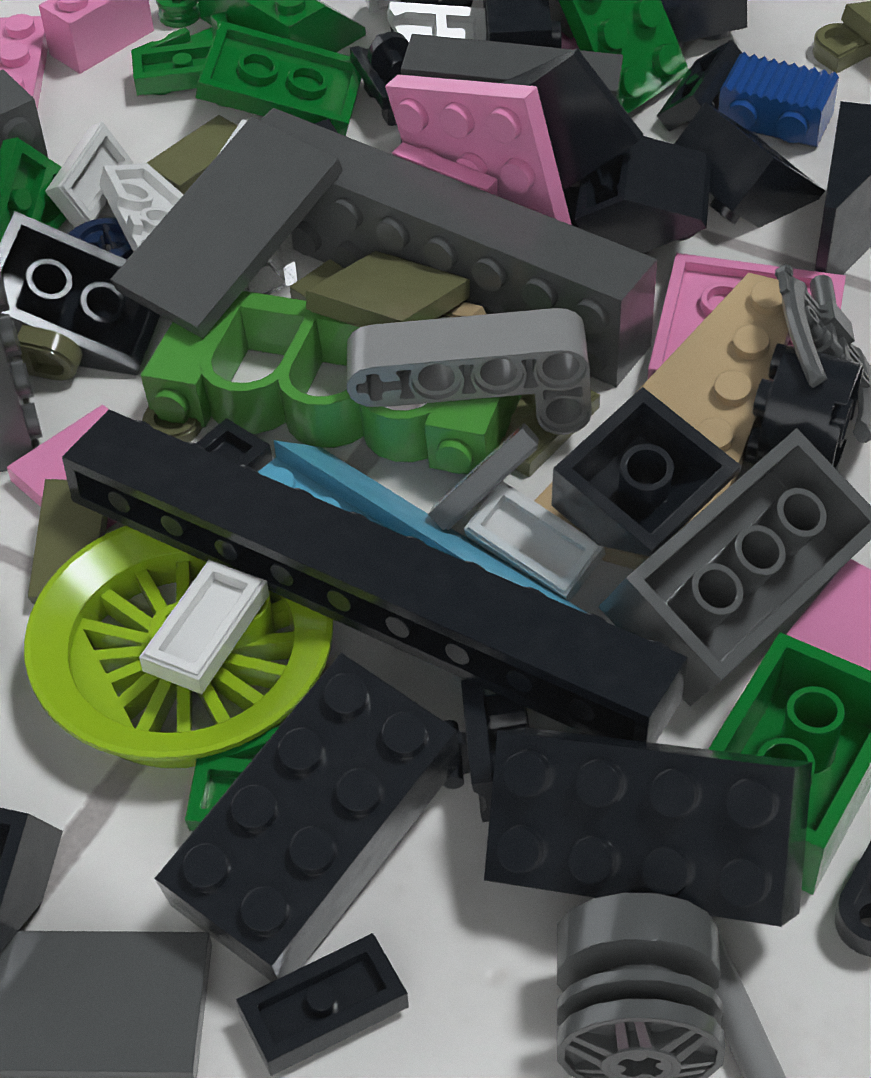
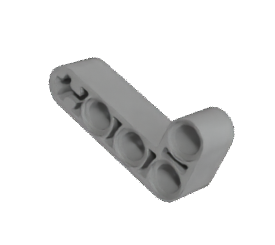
M562 308L373 324L360 327L352 332L347 341V392L356 403L366 407H389L535 394L537 420L545 431L562 435L575 433L588 424L592 414L590 367L585 326L582 318L576 312Z

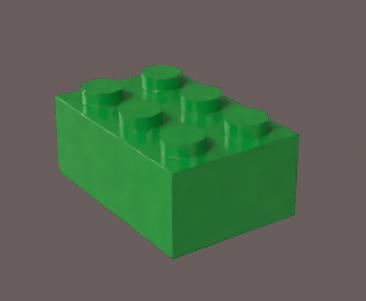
M779 632L708 750L813 762L801 890L811 895H814L871 788V671Z

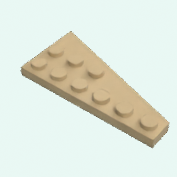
M748 272L641 386V388L644 387L741 466L746 455L752 430L757 426L760 418L753 415L754 401L762 378L774 381V379L768 378L775 347L777 343L788 345L790 340L784 317L779 280ZM738 474L720 492H718L699 512H697L686 524H688L694 517H696L702 510H704L710 503H712L718 496H720L726 489H728L734 482H736ZM551 482L534 501L581 531L551 506ZM604 547L606 555L602 560L635 570L649 557Z

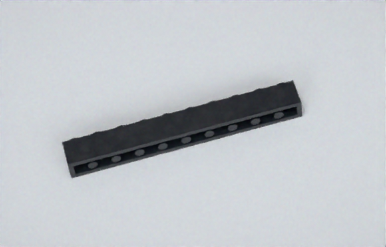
M109 409L62 456L73 502L205 562L211 560L266 580L268 590L587 735L656 743L682 701L688 657L671 650L665 644L642 638L608 623L598 615L579 611L547 597L535 588L523 587L486 571L474 562L463 561L432 548L418 538L404 536L371 522L359 513L348 512L315 498L303 489L292 488L259 474L255 469L247 465H238L210 453L196 443L185 442L154 429L144 421L133 420Z

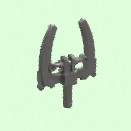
M785 263L775 270V276L779 280L782 306L789 335L805 377L812 388L828 379L817 352L862 363L864 368L858 395V417L853 433L858 442L867 443L871 440V365L868 363L862 350L851 344L855 341L852 323L836 304L833 281L826 275L814 277L810 282V295L806 284L793 277V268Z

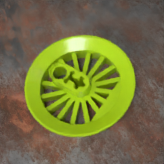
M123 526L103 535L78 551L47 582L33 606L27 623L24 640V660L29 681L42 708L56 724L77 740L99 751L140 765L158 768L195 767L197 758L222 753L261 736L268 730L278 727L318 681L326 665L333 639V619L269 591V597L203 694L197 693L214 725L193 730L192 690L143 672L139 656L190 587L191 581L195 580L207 562L128 526ZM176 583V602L167 606L157 587ZM142 593L154 614L153 618L127 600ZM109 615L126 628L101 621ZM290 626L292 632L275 633V631ZM93 647H97V648H101V649H99V650H94ZM289 659L287 665L270 662L274 660ZM248 684L269 688L270 690L264 696ZM215 690L244 711L230 718ZM177 697V732H160ZM145 709L135 729L131 723V720L134 719L142 710Z

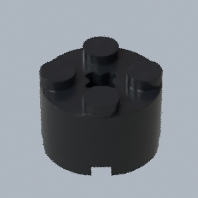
M777 343L768 378L774 379V381L762 378L756 393L753 415L761 417L762 426L761 428L754 427L746 450L745 462L756 464L797 428L838 470L847 441L844 438L849 421L853 420L864 368L862 363L817 352L828 379L812 388L805 377L794 346Z

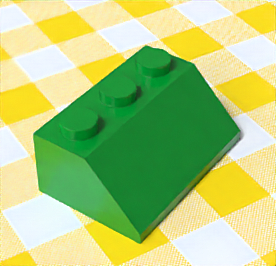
M198 0L200 19L211 26L212 15L226 12L228 23L336 53L366 36V29L363 25L321 0Z

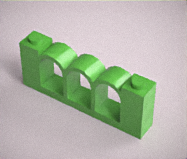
M248 291L241 292L203 339L172 322L141 374L149 409L154 410L158 419L184 424L188 418H193L200 422L201 427H206L211 417L218 424L227 418L252 434L274 430L286 423L289 433L299 442L322 448H336L352 444L364 436L367 446L380 457L394 462H417L428 459L429 468L466 475L500 445L502 438L506 435L511 422V416L515 413L521 395L434 402L411 410H392L383 406L366 407L351 399L347 389L330 396L308 395L307 392L323 362L347 366V341L352 332L360 327L311 312L306 309L305 300ZM248 350L284 355L279 366L268 376L248 383L231 382Z

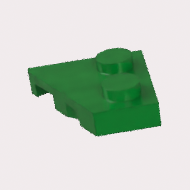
M18 137L3 140L0 149V242L14 211L55 229H58L67 219L45 192L61 169V166Z

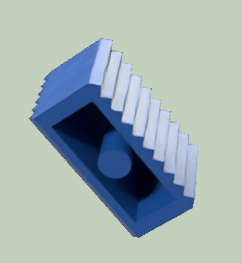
M743 52L738 56L720 89L718 110L752 133L782 139L788 143H799L818 148V144L834 112L839 76L835 71L828 74L825 69L820 72L815 67L808 70L805 65L798 67L795 63L788 65L785 60L778 63L775 58L768 61L765 56L759 59L755 54L749 57L746 52Z

